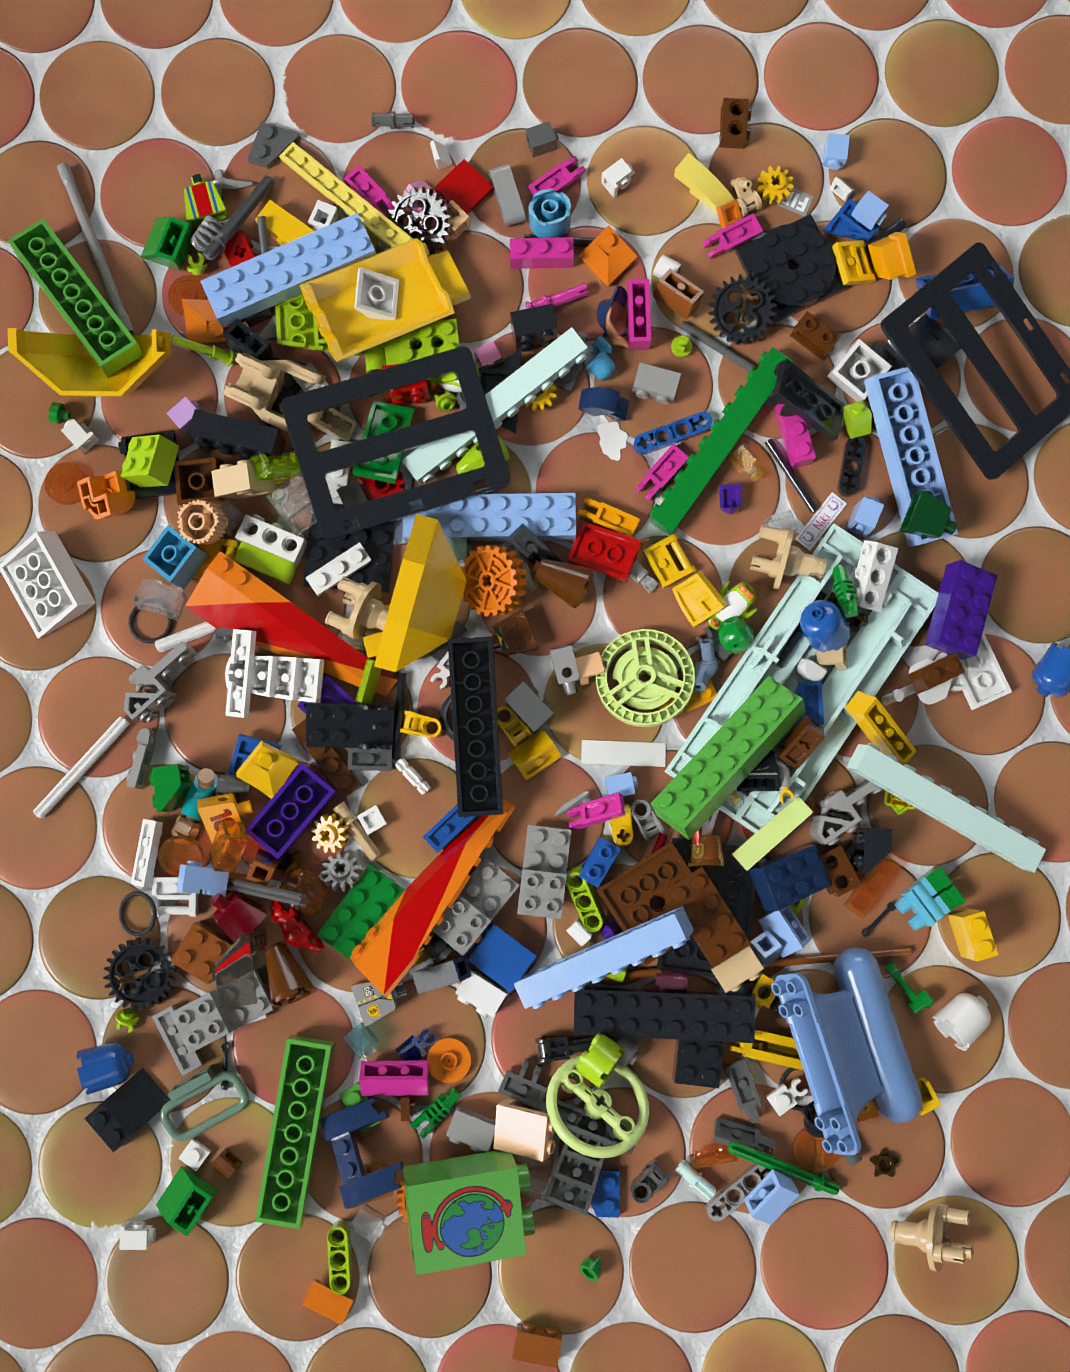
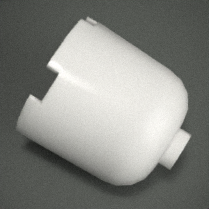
M960 993L933 1016V1019H935L933 1023L945 1038L950 1035L956 1041L954 1045L962 1051H966L988 1028L991 1023V1015L987 1008L988 1003L981 996L976 997L969 993Z

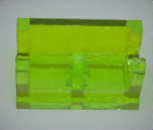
M290 452L292 463L288 455L266 457L263 453L259 454L260 457L253 456L250 458L258 481L292 479L301 472L295 452Z

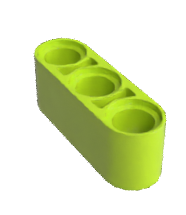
M242 541L233 561L245 568L286 585H290L298 567L297 564Z
M579 866L574 867L566 878L567 888L585 929L590 932H597L605 920L604 910L591 883L582 879L583 882L576 883L572 879L573 875L579 876L583 867ZM580 896H588L591 902H583ZM589 916L598 917L599 922L594 923L590 921Z
M336 1221L327 1235L329 1280L331 1290L341 1295L348 1291L353 1280L350 1226L345 1221ZM334 1230H341L344 1233V1237L337 1238L334 1235ZM342 1253L346 1260L338 1261L335 1258V1254ZM342 1276L347 1280V1283L339 1284L336 1278Z

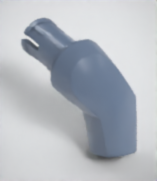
M713 639L699 641L702 658L694 665L695 682L693 691L695 692L706 690L709 679L718 670L719 659L714 654Z

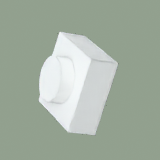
M377 805L357 816L367 835L387 825Z
M193 1138L179 1159L197 1171L211 1150Z

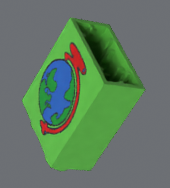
M497 1150L404 1166L403 1177L409 1235L416 1275L526 1255L524 1236L535 1234L531 1207L521 1208L520 1193L530 1192L531 1190L526 1163L516 1165L512 1153Z

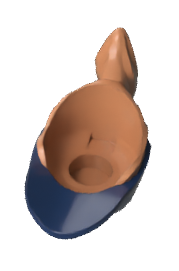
M617 285L611 299L600 301L597 309V322L603 329V338L611 346L629 348L628 341L621 336L625 330L624 316L626 314L627 291L620 285Z

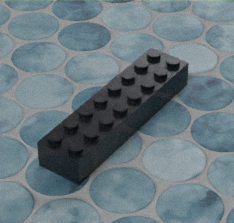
M489 636L448 639L458 817L504 814L493 638Z
M584 987L576 991L574 995V1035L596 1036L600 1033L601 1035L613 1037L755 1043V994Z

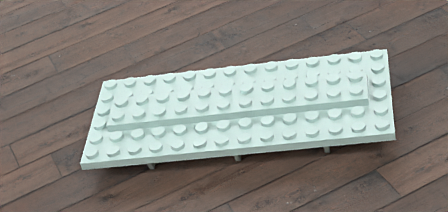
M833 523L812 553L814 556L827 560L823 578L817 579V577L797 575L755 637L751 647L744 653L664 771L665 773L675 778L768 676L792 692H795L799 682L812 681L802 679L797 672V666L801 659H811L816 662L817 650L811 646L804 633L783 668L781 669L775 664L779 661L780 654L799 625L804 608L815 600L820 591L826 594L824 600H827L831 592H834L833 568L837 564L843 565L848 578L852 581L854 580L863 542ZM894 564L881 612L858 607L867 613L866 618L869 621L865 627L860 626L857 633L849 629L847 670L839 671L836 665L822 666L827 671L824 677L818 680L822 684L824 725L820 726L824 729L825 739L797 770L782 760L789 769L791 783L789 791L793 793L794 798L799 796L803 801L806 800L857 724L845 709V706L858 691L875 697L936 605L938 592L896 564ZM792 727L772 748L771 751L775 752L776 758L781 759L779 758L781 750L778 746L795 727ZM736 788L735 792L739 796L738 804H734V795L729 797V803L724 801L718 809L751 832L756 833L791 802V797L788 795L784 796L783 805L780 801L782 788H780V791H737Z

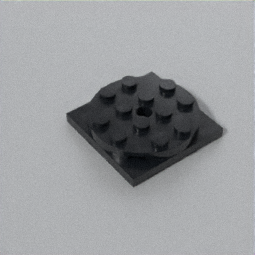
M811 214L790 224L775 227L764 236L735 250L746 275H751V281L759 277V285L765 281L767 284L764 289L770 287L772 289L769 296H776V299L771 302L778 305L777 308L772 309V312L777 314V317H771L770 319L774 323L839 294L848 288V285H843L832 247L820 233ZM789 261L796 262L798 269H789L787 263Z

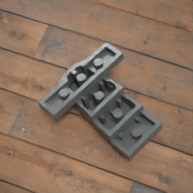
M557 1100L561 1120L566 1128L579 1140L601 1147L613 1146L623 1141L614 1136L613 1127L603 1118L591 1119L585 1113L584 1108L581 1109ZM620 1125L622 1130L628 1132L624 1125ZM565 1143L544 1200L587 1216L604 1158L583 1155ZM634 1146L627 1153L632 1154Z

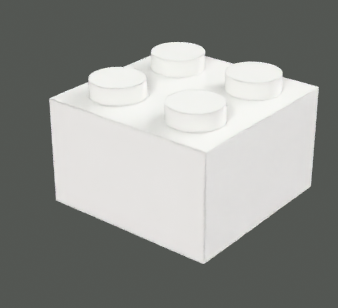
M858 339L850 346L826 377L856 402H861L868 396L864 381L875 375L886 373L892 366Z

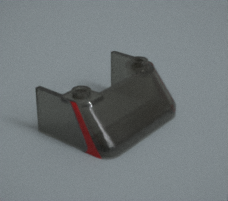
M265 928L241 934L216 961L215 966H212V978L216 980L219 1009L257 1004L254 969L257 970L267 993L270 994L265 952L269 949Z

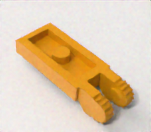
M590 498L584 499V503L587 506L598 509V511L594 515L580 509L579 516L593 521L594 524L633 538L641 519L603 502L599 503Z

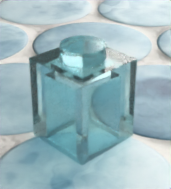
M363 1021L343 1038L359 1059L364 1055L367 1058L378 1050L375 1046L380 1042L369 1027H365Z

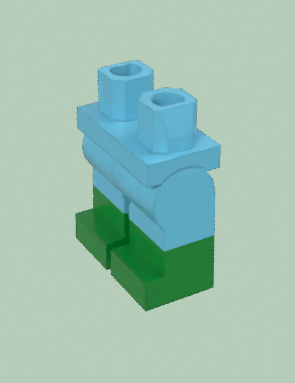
M933 867L900 893L902 897L895 903V906L902 914L912 909L915 915L907 921L913 930H919L924 926L931 927L951 910L964 904L966 900L954 885H950L952 882L942 868Z

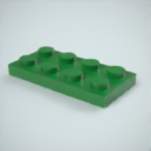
M373 400L362 440L412 425L415 409ZM404 451L355 465L353 475L396 484Z
M371 864L367 866L359 877L360 880L356 881L354 887L350 889L317 934L318 937L350 961H352L350 956L353 949L361 944L367 932L372 927H375L405 890Z

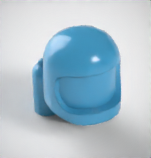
M599 336L591 344L596 356L584 369L586 371L590 370L597 377L596 379L605 381L615 372V364L609 357L612 353V346L602 336Z

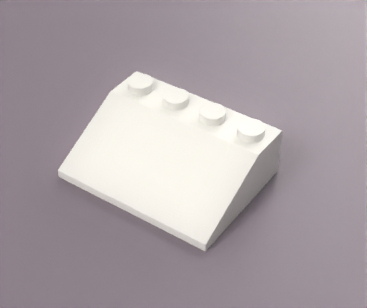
M55 530L35 532L0 564V571L38 639L43 638L82 615L96 603Z

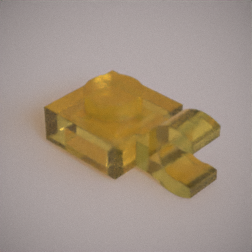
M746 443L742 444L728 457L741 474L747 471L754 482L766 474L761 466L755 464L759 458Z

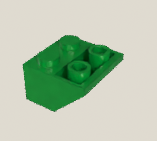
M171 216L156 218L141 257L181 271L191 247L190 239L195 233L192 226L188 222Z
M173 764L151 768L152 773L149 775L150 784L154 786L155 795L152 796L153 807L156 808L157 812H173L191 786L189 766Z
M181 1166L156 1206L169 1225L185 1236H188L219 1190Z

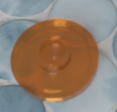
M185 275L172 283L168 292V300L177 314L185 317L182 299L209 300L200 282L201 278L194 275Z
M69 462L57 464L46 475L45 490L52 500L61 505L76 504L81 501L77 481L87 478V474L76 464Z
M173 836L162 844L158 859L160 865L167 873L179 877L180 864L187 865L188 861L201 862L202 865L204 853L199 843L187 836Z
M805 1128L799 1131L793 1140V1156L801 1168L814 1173L824 1172L833 1166L838 1154L833 1152L827 1153L822 1147V1141L825 1138L814 1137Z

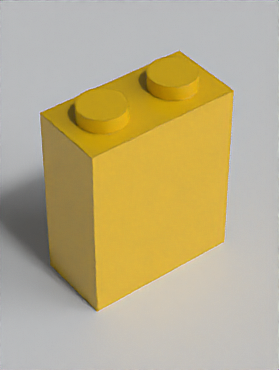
M967 908L947 914L961 957L978 962L999 955L985 911Z

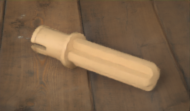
M345 802L335 807L333 811L336 812L340 819H344V826H349V832L371 861L379 857L381 852L357 821L358 817L352 814Z

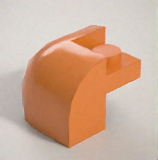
M122 470L114 471L104 476H92L77 481L84 510H89L94 519L111 518L128 512L133 507L135 491H127L126 479L120 477Z

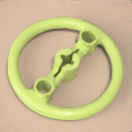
M581 1055L567 1060L553 1075L546 1095L548 1117L557 1135L573 1150L594 1158L615 1157L630 1150L644 1134L649 1119L647 1093L637 1075L627 1065L624 1067L617 1065L614 1069L628 1081L636 1095L639 1114L637 1124L635 1125L632 1118L628 1116L622 1117L611 1107L612 1099L606 1091H593L583 1082V1076L577 1072L578 1070H574ZM569 1078L573 1079L576 1085L570 1083ZM562 1085L565 1092L575 1093L585 1102L584 1110L587 1116L595 1120L603 1118L613 1127L614 1136L623 1141L613 1146L601 1147L587 1144L575 1137L566 1128L558 1112L557 1093L559 1086ZM620 1125H624L628 1132L622 1130Z

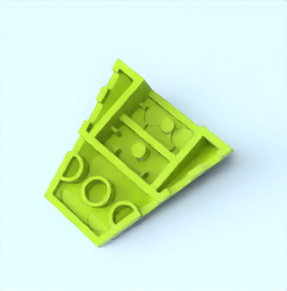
M302 294L275 305L278 345L329 352L324 337L322 338L315 323V318L312 312L309 311ZM364 351L354 354V356H363Z

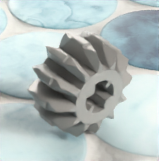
M206 216L191 237L190 243L195 249L203 252L210 244L211 237L216 236L223 228V225L215 218Z

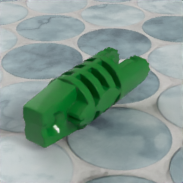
M837 564L833 568L835 580L833 589L837 603L845 618L857 616V595L853 581L848 578L845 567Z
M454 1087L445 1095L441 1093L409 1126L414 1130L427 1119L429 1123L420 1133V1136L424 1139L456 1107L454 1103L460 1098V1093Z

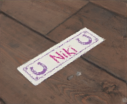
M832 492L795 540L810 551L847 503Z

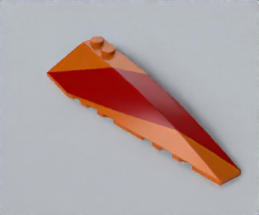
M221 551L217 554L185 606L216 629L225 627L231 630L257 631L255 646L282 657L324 660L323 673L355 686H360L365 664L368 660L366 656ZM382 669L375 694L386 698L398 680Z
M506 799L503 800L504 814L482 816L456 838L407 887L375 927H372L367 932L361 944L353 949L350 959L354 965L386 998L420 957V954L417 952L423 944L427 945L432 938L429 934L433 927L441 924L444 919V910L452 907L471 876L468 873L473 866L477 867L481 862L480 854L484 849L490 848L494 842L493 834L495 831H501L515 807Z

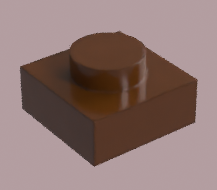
M402 1095L401 1121H410L412 1114H416V1101L412 1100V1095Z

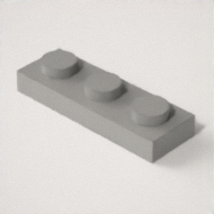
M172 1005L152 1016L183 1076L204 1063L197 1050L189 1054L170 1015L171 1012L176 1010L175 1006Z

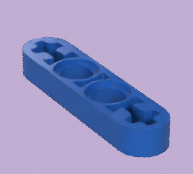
M699 412L639 434L634 440V450L640 455H645L668 447L673 443L676 444L706 433L711 428L712 418L706 412ZM699 418H702L703 421L707 420L705 427L697 425L693 432L692 425L697 424ZM679 425L687 426L688 433L686 435H680L677 432ZM660 432L667 433L669 436L668 441L660 442L657 439V434ZM650 436H653V442L648 443L646 449H643L642 446L638 447L640 440L648 442L651 440Z

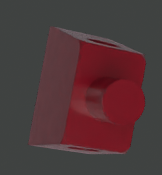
M233 892L228 898L217 893L211 900V904L217 908L213 914L215 921L237 946L267 916L262 905L238 892Z

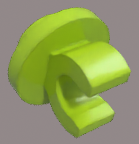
M197 252L198 260L196 262H193L190 254L186 257L187 262L190 264L187 266V271L192 272L193 275L203 274L208 269V264L204 263V256L201 252Z
M681 335L672 341L671 350L677 357H686L691 353L692 342L689 337Z
M444 390L445 394L440 397L438 394H435L434 397L437 409L441 412H448L456 406L457 399L450 391Z
M130 1008L120 1010L116 1014L117 1029L120 1030L123 1025L128 1026V1032L131 1033L139 1020L138 1013Z

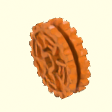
M501 545L477 547V551L472 550L469 552L470 557H465L463 560L465 565L461 569L467 581L462 599L464 602H469L468 607L471 610L476 609V614L482 615L484 613V616L506 615L508 610L514 611L516 609L515 604H521L522 599L520 597L526 594L524 585L528 584V580L524 579V575L527 572L526 569L521 567L523 561L521 559L517 560V553L509 552L510 548L508 547L501 548Z

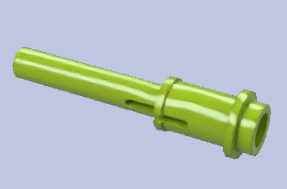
M176 335L171 336L170 342L206 354L210 359L224 362L227 366L236 363L235 358L237 354L231 349L225 350L214 345L209 347Z

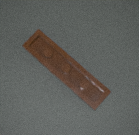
M306 719L292 729L304 747ZM305 747L343 798H346L361 786V783L352 771L348 770V766L334 748Z

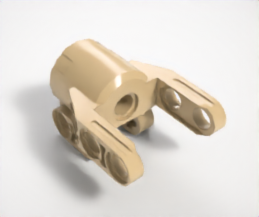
M238 352L235 361L243 368L242 373L235 385L230 382L225 385L223 394L251 407L262 421L289 432L284 415L271 410L281 390L285 372L306 382L323 385L326 376L292 360L260 361L245 353Z

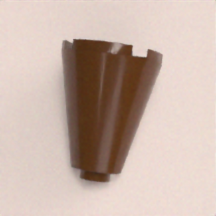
M541 558L540 561L536 560L531 570L534 573V579L575 609L583 601L588 591V581H592L594 570L588 567Z
M277 942L268 946L269 950L265 952L270 999L273 1007H281V1002L283 1001L288 1002V1004L294 1003L311 994L310 991H315L313 984L286 944L281 945V942Z

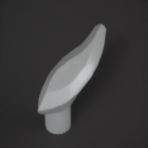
M221 169L215 171L216 179L213 183L218 187L238 189L253 185V182L224 178V173Z
M585 791L574 796L561 806L554 815L557 817L581 803L592 801L588 797L590 792Z

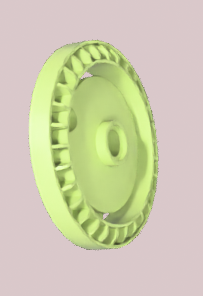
M651 629L633 630L614 639L600 657L605 672L596 675L598 695L605 708L618 720L637 727L658 726L675 718L689 703L695 682L693 662L683 645L672 636ZM637 644H645V647L637 648ZM650 644L666 649L676 658L683 673V681L678 680L677 669L671 658L661 650L650 647ZM632 646V650L626 652L615 665L613 679L618 681L619 685L610 691L607 683L610 665L619 653ZM643 674H648L651 679L643 682L639 677ZM677 686L681 687L680 693L675 692ZM617 694L620 700L616 701L613 696ZM671 697L675 699L667 707L650 713H639L622 706L626 704L638 710H652L664 705Z

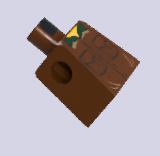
M523 609L493 625L496 635L492 637L494 650L501 648L503 656L538 649Z

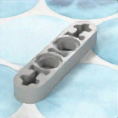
M754 1163L711 1198L706 1205V1212L709 1218L713 1221H721L745 1202L744 1199L763 1180L755 1170L758 1168L762 1172L765 1167ZM765 1170L762 1173L764 1178L769 1174V1170ZM749 1175L757 1177V1184L753 1187H748L745 1184V1179ZM733 1189L740 1192L739 1199L737 1201H730L728 1199L729 1191ZM724 1197L729 1207L727 1208L724 1204L720 1208V1214H717L716 1212L712 1214V1206L716 1205L717 1207H719L720 1205H722L723 1201L721 1200V1198Z

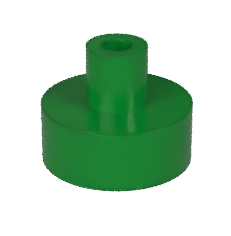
M53 402L49 408V421L60 425L64 419L70 420L71 412L65 411L63 403Z
M597 1256L593 1260L585 1258L579 1266V1270L588 1280L597 1282L603 1274L600 1267L602 1261Z

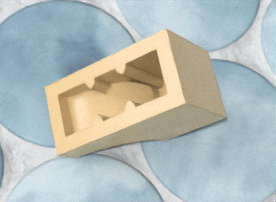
M334 408L310 414L307 417L308 423L312 427L346 442H349L357 422Z

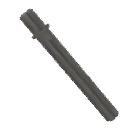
M265 175L218 234L211 237L210 244L203 251L207 260L213 261L221 251L226 249V244L271 190L275 184L271 176Z

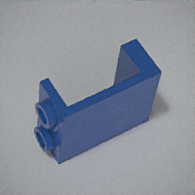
M599 837L582 865L583 869L579 877L598 888L619 853L620 848Z
M494 923L492 927L488 925L481 933L483 939L479 945L474 943L468 951L470 955L468 961L511 992L515 987L514 983L523 976L537 954L530 949L528 950Z

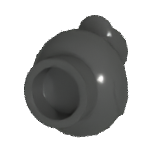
M431 931L429 936L432 938L430 940L434 941L426 945V952L431 958H439L443 962L453 952L454 948Z

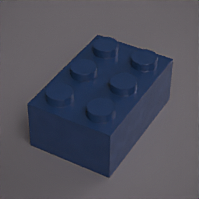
M815 844L799 846L749 869L764 911H779L831 886Z

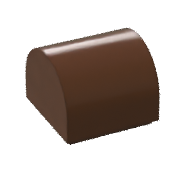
M225 1148L211 1165L228 1179L242 1164V1161L228 1148Z

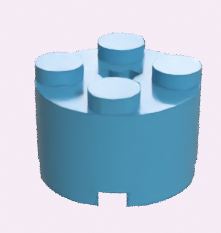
M544 189L534 194L529 203V227L533 234L538 238H561L568 234L571 225V203L569 198L562 192L561 194L554 192V189Z

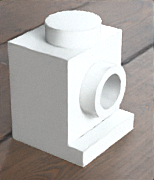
M621 158L602 172L601 183L614 198L617 196L618 189H624L630 184L631 176L635 174V171L629 163L626 164Z
M317 200L308 220L309 227L316 231L335 223L340 217L337 207Z
M75 419L68 420L64 428L61 429L66 437L84 454L100 441L83 422L79 424Z
M126 1220L120 1226L119 1250H147L156 1239V1228H153V1225H146V1222H134L131 1225V1220Z

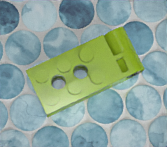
M437 320L364 350L367 374L382 370L384 365L403 364L460 347L457 320ZM436 344H442L441 347H434ZM416 346H421L418 350L413 349Z

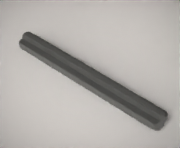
M228 878L227 890L297 906H304L306 904L307 896L303 893Z

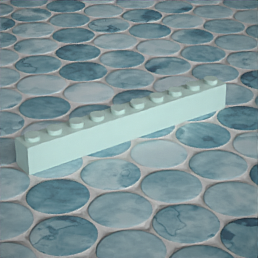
M572 327L485 395L495 429L502 425L501 421L506 417L510 418L517 414L518 408L524 403H531L536 398L538 392L549 389L556 378H562L567 375L570 367L576 363H582L587 358L589 353L588 347ZM470 431L420 446L404 458L402 462L420 484L424 482L426 484L435 477L434 474L437 471L448 468L452 463L451 460L457 456H463L469 450V446L473 443H478L476 435Z
M868 743V745L858 744L846 768L1020 869L1035 873L1046 851L1045 848L1038 845V840L1030 836L1024 837L1021 835L1022 831L1013 826H1005L1004 820L996 816H988L987 810L976 805L975 807L969 804L970 800L960 795L954 796L951 794L952 790L948 787L935 785L934 779L923 774L922 776L916 773L917 769L907 764L901 765L898 763L899 759L891 754L886 753L884 755L880 752L881 748L872 743Z

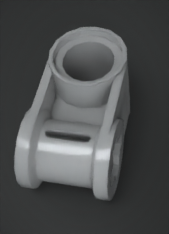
M638 799L631 803V815L645 842H648L652 836L665 832L648 802ZM639 803L644 804L646 807L645 813L641 816L635 813V806Z

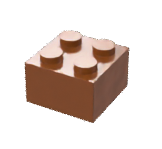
M198 921L193 923L170 962L204 983L210 984L218 976V974L215 975V969L229 958L236 944L206 924Z

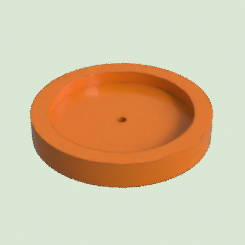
M453 1037L442 1038L435 1042L427 1055L429 1072L436 1080L443 1083H455L464 1078L471 1066V1054L466 1044Z

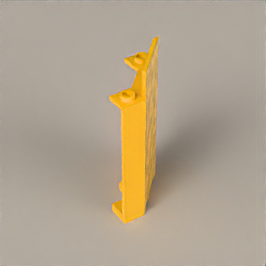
M415 238L299 285L309 311L312 312L315 323L322 338L324 337L328 350L336 362L454 314V305L471 299L470 293L447 249L428 256L429 250L427 245ZM360 267L399 279L395 320L370 319L355 309L357 276Z

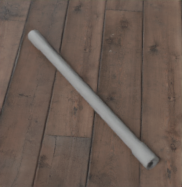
M61 163L57 166L59 175L66 187L114 312L132 335L135 332L119 296L75 184L71 168L68 163Z

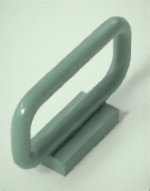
M210 1065L172 1086L168 1093L171 1100L164 1104L160 1111L161 1122L171 1138L182 1142L190 1140L242 1111L249 1102V1094L241 1078L232 1071L220 1072L214 1076L215 1072ZM224 1080H229L233 1083L240 1095L238 1103L186 1132H179L169 1117L172 1109Z

